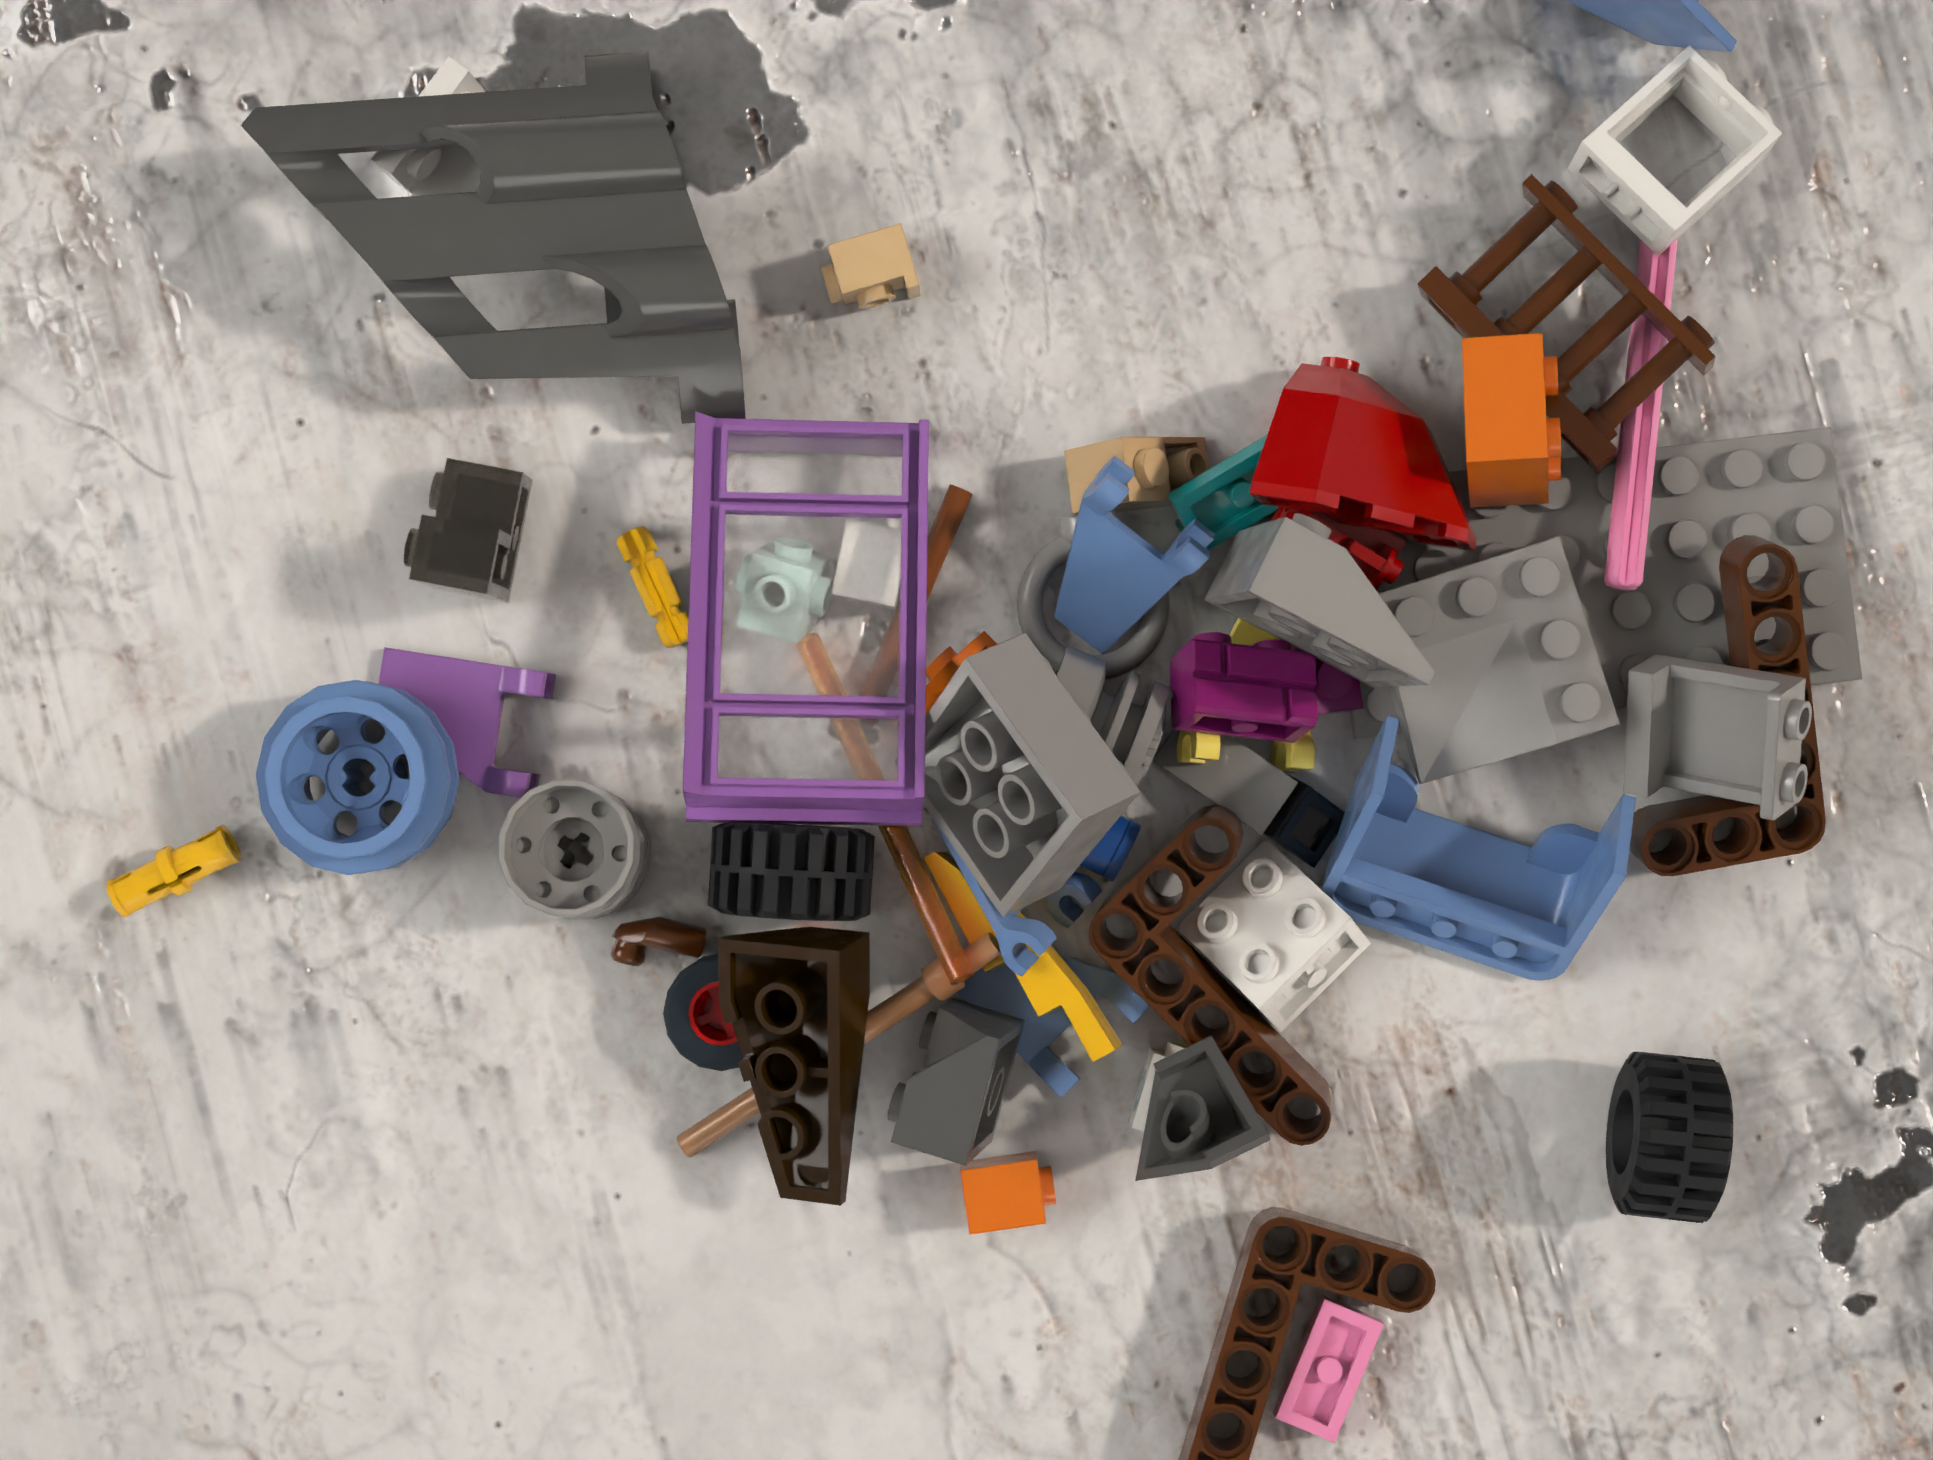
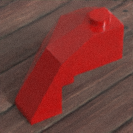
M1322 357L1321 366L1302 363L1282 390L1252 478L1249 494L1263 505L1326 513L1338 524L1400 532L1412 543L1475 551L1477 538L1433 433L1424 419L1371 377L1358 373L1360 363L1340 357Z

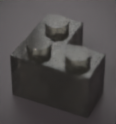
M447 458L444 473L438 471L435 473L430 488L429 507L436 510L435 517L422 514L419 529L411 528L406 539L404 565L411 567L409 579L438 590L509 603L533 479L519 471Z

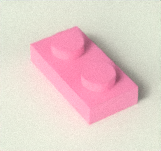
M1321 1294L1273 1410L1274 1417L1335 1443L1384 1326L1381 1319Z

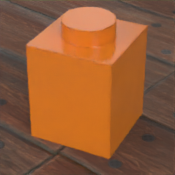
M1036 1151L976 1159L970 1161L966 1166L960 1164L969 1235L1046 1224L1044 1206L1056 1204L1051 1166L1038 1167Z

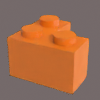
M1543 333L1462 338L1466 465L1470 508L1549 503L1548 481H1561L1560 417L1546 418L1545 397L1558 396L1557 356H1544Z

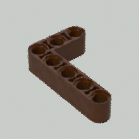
M1743 535L1733 539L1724 548L1720 556L1719 572L1730 666L1806 678L1804 700L1809 701L1812 708L1809 731L1801 744L1800 764L1806 765L1808 773L1806 789L1800 802L1794 805L1797 807V814L1793 823L1782 830L1776 829L1777 819L1760 818V805L1710 795L1648 805L1634 812L1630 851L1648 869L1661 876H1677L1800 854L1811 850L1818 844L1825 832L1826 817L1798 568L1795 558L1787 549L1756 535ZM1766 553L1769 564L1765 576L1757 582L1749 583L1747 568L1750 562L1756 556ZM1774 617L1776 629L1773 637L1767 643L1756 646L1754 636L1758 625L1763 620ZM1734 817V828L1731 834L1720 841H1713V831L1716 825L1725 818ZM1671 828L1672 838L1669 844L1661 851L1649 852V843L1652 837L1660 830Z
M1205 806L1193 813L1105 899L1090 923V942L1097 954L1189 1046L1209 1036L1213 1037L1256 1112L1282 1138L1289 1143L1301 1146L1314 1144L1322 1139L1329 1130L1334 1104L1332 1088L1170 925L1173 920L1230 867L1242 844L1243 829L1236 814L1223 806ZM1202 826H1216L1227 836L1229 847L1218 853L1207 852L1196 842L1195 831ZM1158 870L1171 871L1181 880L1183 891L1176 896L1161 895L1151 885L1150 875ZM1113 914L1128 916L1136 925L1137 936L1126 940L1115 937L1107 928L1106 918ZM1157 960H1170L1181 969L1183 980L1176 984L1162 983L1152 973L1151 964ZM1207 1005L1219 1007L1227 1015L1229 1024L1220 1029L1207 1028L1197 1018L1196 1010ZM1252 1051L1263 1052L1272 1059L1275 1068L1265 1074L1252 1073L1246 1069L1241 1057ZM1298 1097L1310 1098L1318 1105L1321 1112L1314 1118H1298L1290 1112L1287 1103Z
M1271 1207L1259 1212L1253 1217L1247 1229L1178 1460H1249L1302 1283L1397 1312L1411 1313L1421 1310L1426 1306L1435 1293L1436 1280L1431 1267L1415 1250L1400 1243L1285 1208ZM1280 1225L1294 1229L1295 1241L1288 1252L1279 1256L1264 1252L1263 1239L1270 1229ZM1341 1244L1354 1247L1356 1258L1352 1268L1341 1274H1332L1326 1271L1325 1258L1333 1247ZM1403 1263L1414 1265L1417 1275L1411 1288L1401 1293L1388 1290L1386 1285L1387 1276L1396 1265ZM1258 1288H1269L1275 1291L1277 1295L1273 1310L1267 1315L1260 1317L1251 1316L1244 1311V1302L1248 1294ZM1249 1350L1258 1355V1365L1255 1371L1243 1378L1227 1374L1225 1368L1229 1357L1237 1351ZM1228 1412L1240 1418V1425L1231 1437L1218 1439L1207 1433V1425L1216 1414Z

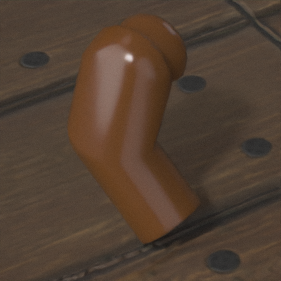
M664 917L621 923L612 935L616 940L611 950V957L614 961L623 964L640 966L645 960L646 947L699 958L705 946L707 931L705 927Z

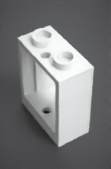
M1689 45L1581 142L1567 169L1659 256L1765 159L1782 135V132L1773 125L1770 115L1763 107L1757 103L1749 102L1727 81L1725 73L1714 61L1703 58ZM1672 95L1737 155L1729 165L1684 205L1619 144Z

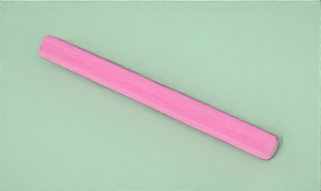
M1640 239L1636 278L1671 310L1678 239L1659 256ZM1643 315L1631 324L1625 383L1667 344V339ZM1663 384L1620 424L1604 576L1606 586L1613 589L1636 590L1643 582Z

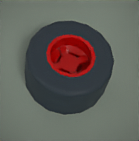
M718 954L703 956L682 970L667 991L663 1011L667 1036L680 1055L698 1067L717 1071L739 1068L737 1061L743 1057L732 1022L725 1024L719 1005Z

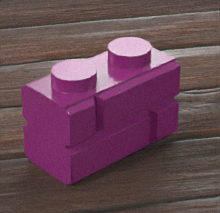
M1206 632L1194 636L1193 639L1172 656L1170 662L1171 691H1173L1171 698V724L1174 730L1295 743L1316 727L1318 721L1317 692H1314V687L1317 683L1316 659L1312 653L1291 651V644L1284 640H1263L1256 642L1253 646L1233 644L1231 636L1225 633Z

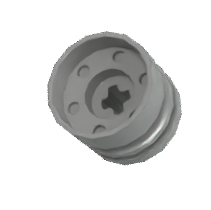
M1068 646L1056 675L1078 706L1086 712L1091 724L1117 760L1126 767L1130 778L1138 786L1143 782L1166 726V701L1169 696L1170 686L1155 681L1143 705L1139 706L1132 703V699L1140 674L1131 671L1122 681L1115 695L1102 691L1107 673V661Z
M552 780L530 789L510 808L499 832L498 861L507 885L526 905L549 915L568 919H598L620 910L639 892L649 870L650 840L641 817L624 799L583 780ZM590 838L591 841L588 843L587 850L594 855L592 861L588 865L577 862L571 866L575 855L568 850L570 844L574 840L585 843Z

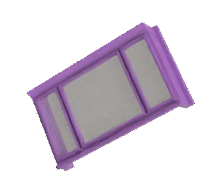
M695 411L682 790L686 804V822L922 826L925 792L929 420H919V423L731 419L714 418Z

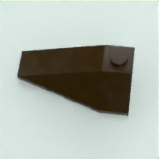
M800 927L722 936L718 939L719 1005L725 1024L732 1022L743 1057L737 1062L743 1081L750 1080L761 1114V1119L757 1125L780 1198L841 1206L846 1202L870 997V932Z

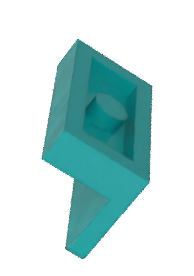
M1267 435L1167 494L1178 516L1175 524L1180 533L1190 522L1197 519L1215 534L1214 540L1206 547L1207 550H1210L1237 534L1239 530L1249 527L1279 508L1277 506L1263 505L1249 494L1252 478Z

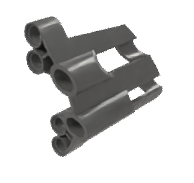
M649 51L586 55V85L256 107L242 123V128L263 149L289 181L333 225L413 318L445 350L470 379L678 377L682 424L695 423V411L714 418L746 419L735 299H726L718 272L709 249L705 244L688 195L671 137L660 111L657 110L653 100ZM462 146L476 160L480 170L481 183L476 192L377 199L338 154ZM549 269L574 272L604 286L607 323L497 331L466 298L450 277Z

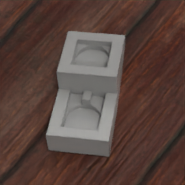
M1173 728L1155 754L1153 762L1203 797L1208 798L1218 806L1226 807L1234 812L1240 822L1262 835L1298 782L1233 737L1227 735H1220L1219 760H1205L1204 764L1177 762V741L1180 730H1174Z

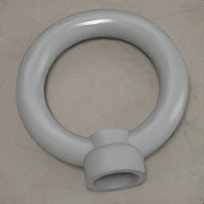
M1077 517L1059 519L1060 536L1046 544L1033 557L1022 576L1018 590L1017 613L1022 633L1028 635L1035 647L1049 661L1055 671L1058 670L1067 648L1055 639L1047 627L1042 607L1043 594L1052 574L1068 559ZM1168 592L1142 616L1137 631L1127 643L1112 652L1093 655L1107 661L1105 679L1123 675L1136 668L1157 647L1168 621Z

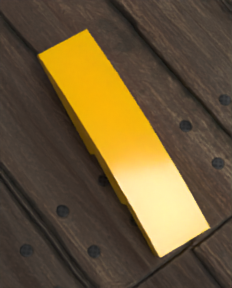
M933 852L924 857L969 943L972 944L988 932L996 937L953 856L947 852ZM1021 912L1017 915L1018 917L1026 918ZM1025 944L1039 959L1023 976L1018 974L1016 976L1038 1017L1062 1006L1092 1062L1122 1047L1123 1044L1088 988L1051 944L1039 956L1030 946ZM1002 956L984 966L983 969L985 972L995 970L1003 966L1005 962Z

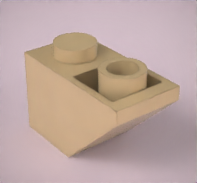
M1118 437L1064 450L1072 514L1079 513L1085 490L1104 465L1114 456L1133 469L1135 473L1133 478L1125 484L1129 488L1128 495L1110 513L1172 506L1167 497L1168 493L1210 469L1205 437Z

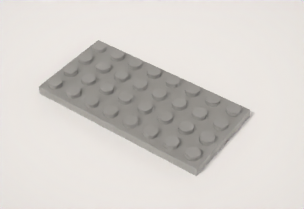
M1831 427L1656 447L1643 582L1636 590L1613 589L1606 586L1604 582L1617 457L1599 474L1580 456L1562 458L1561 481H1548L1549 503L1470 508L1467 470L1449 472L1477 538L1475 551L1412 543L1402 533L1390 531L1407 542L1397 558L1404 564L1399 576L1392 584L1382 581L1377 589L1378 594L1559 536L1615 708L1627 707L1629 670L1655 654L1730 666L1719 572L1720 556L1724 548L1733 539L1743 535H1756L1787 549L1795 558L1798 568L1811 685L1862 679ZM1766 553L1756 556L1750 562L1747 568L1749 583L1757 582L1765 576L1769 564ZM1774 617L1765 619L1758 625L1754 636L1756 646L1767 643L1773 637L1776 629ZM1360 681L1363 709L1350 711L1353 739L1376 737L1387 715L1398 719L1389 688L1371 687ZM1399 723L1397 734H1402L1403 732Z

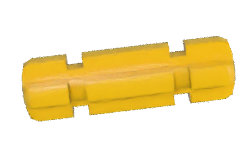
M642 526L623 533L617 538V546L624 561L632 564L633 569L629 572L650 617H656L658 624L654 626L662 644L667 648H674L688 642V614L681 612L679 608L683 603L661 557L656 558L654 552L658 548L650 531Z

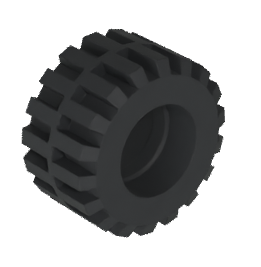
M721 823L712 827L708 906L723 914L746 917L810 921L859 920L870 915L875 836L863 829L770 823Z
M1634 1051L1626 1059L1617 1076L1608 1112L1606 1170L1617 1210L1624 1215L1696 1223L1707 1222L1716 1210L1723 1195L1728 1179L1733 1147V1106L1723 1068L1719 1062L1712 1059Z

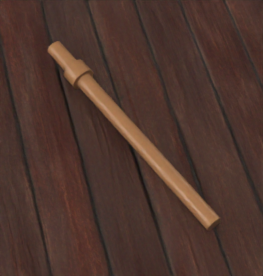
M988 932L950 958L944 954L921 969L922 976L869 1010L864 1044L935 998L944 1001L964 988V979L1001 956L996 937ZM752 1087L678 1135L677 1142L683 1153L688 1157L694 1156L760 1113Z

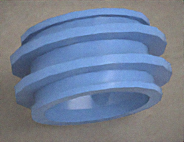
M360 680L317 686L287 705L264 737L256 771L261 811L280 843L312 867L345 875L397 868L430 848L452 817L460 782L454 743L436 713L403 689ZM372 719L379 721L385 728L384 738L375 744L369 742L364 734L366 724ZM332 730L338 736L339 745L335 752L328 755L320 750L318 744ZM403 755H406L408 761L409 779H407L405 765L400 759ZM366 761L372 763L376 769L370 776L371 782L375 787L368 794L359 786L365 777L359 768ZM312 776L319 777L325 785L323 796L316 801L313 800L310 791L309 778ZM398 801L402 805V809L392 823L389 824L383 817V808ZM345 811L353 813L358 822L357 829L350 836L339 832L336 825L339 815Z

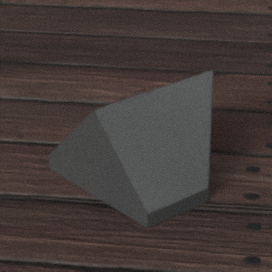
M1212 1036L1153 1063L1155 1075L1135 1181L1209 1170L1271 1140L1266 1127Z

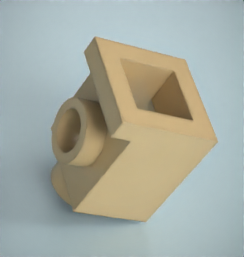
M901 223L827 245L832 263L820 268L831 304L843 300L844 305L857 302L859 309L874 308L893 301L896 298L894 291L902 288L906 289L908 299L921 296L919 281Z

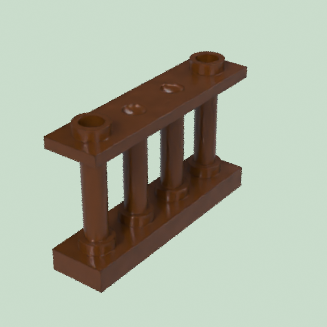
M1531 174L1522 183L1524 198L1533 207L1462 275L1456 271L1448 278L1435 266L1417 285L1421 296L1462 338L1529 334L1596 269L1623 295L1612 308L1557 359L1558 396H1545L1546 418L1560 417L1561 438L1599 474L1617 457V448L1610 442L1618 435L1615 428L1687 360L1704 376L1714 366L1716 356L1709 349L1715 344V341L1691 316L1688 315L1680 321L1572 214L1578 206L1560 185L1551 180L1544 186ZM1552 225L1578 252L1507 319L1500 316L1492 323L1476 306L1483 299L1479 293ZM1643 315L1669 342L1597 410L1590 407L1582 413L1565 396L1572 390L1569 383L1635 320Z

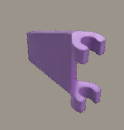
M384 647L379 684L407 691L436 713L454 743L459 773L485 792L521 798L530 789L539 785L540 774L497 768L494 765L505 695L507 693L553 699L556 674Z

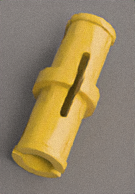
M220 825L215 830L176 849L166 846L156 851L154 860L117 878L108 880L106 882V890L115 909L125 918L172 893L176 896H182L192 891L193 883L231 864L240 862L241 852L228 828Z

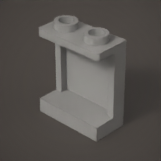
M1655 654L1629 670L1623 793L1648 798L1662 787L1757 804L1760 805V818L1776 820L1800 802L1807 785V767L1805 764H1800L1802 740L1809 731L1812 717L1811 704L1809 701L1804 700L1806 678Z

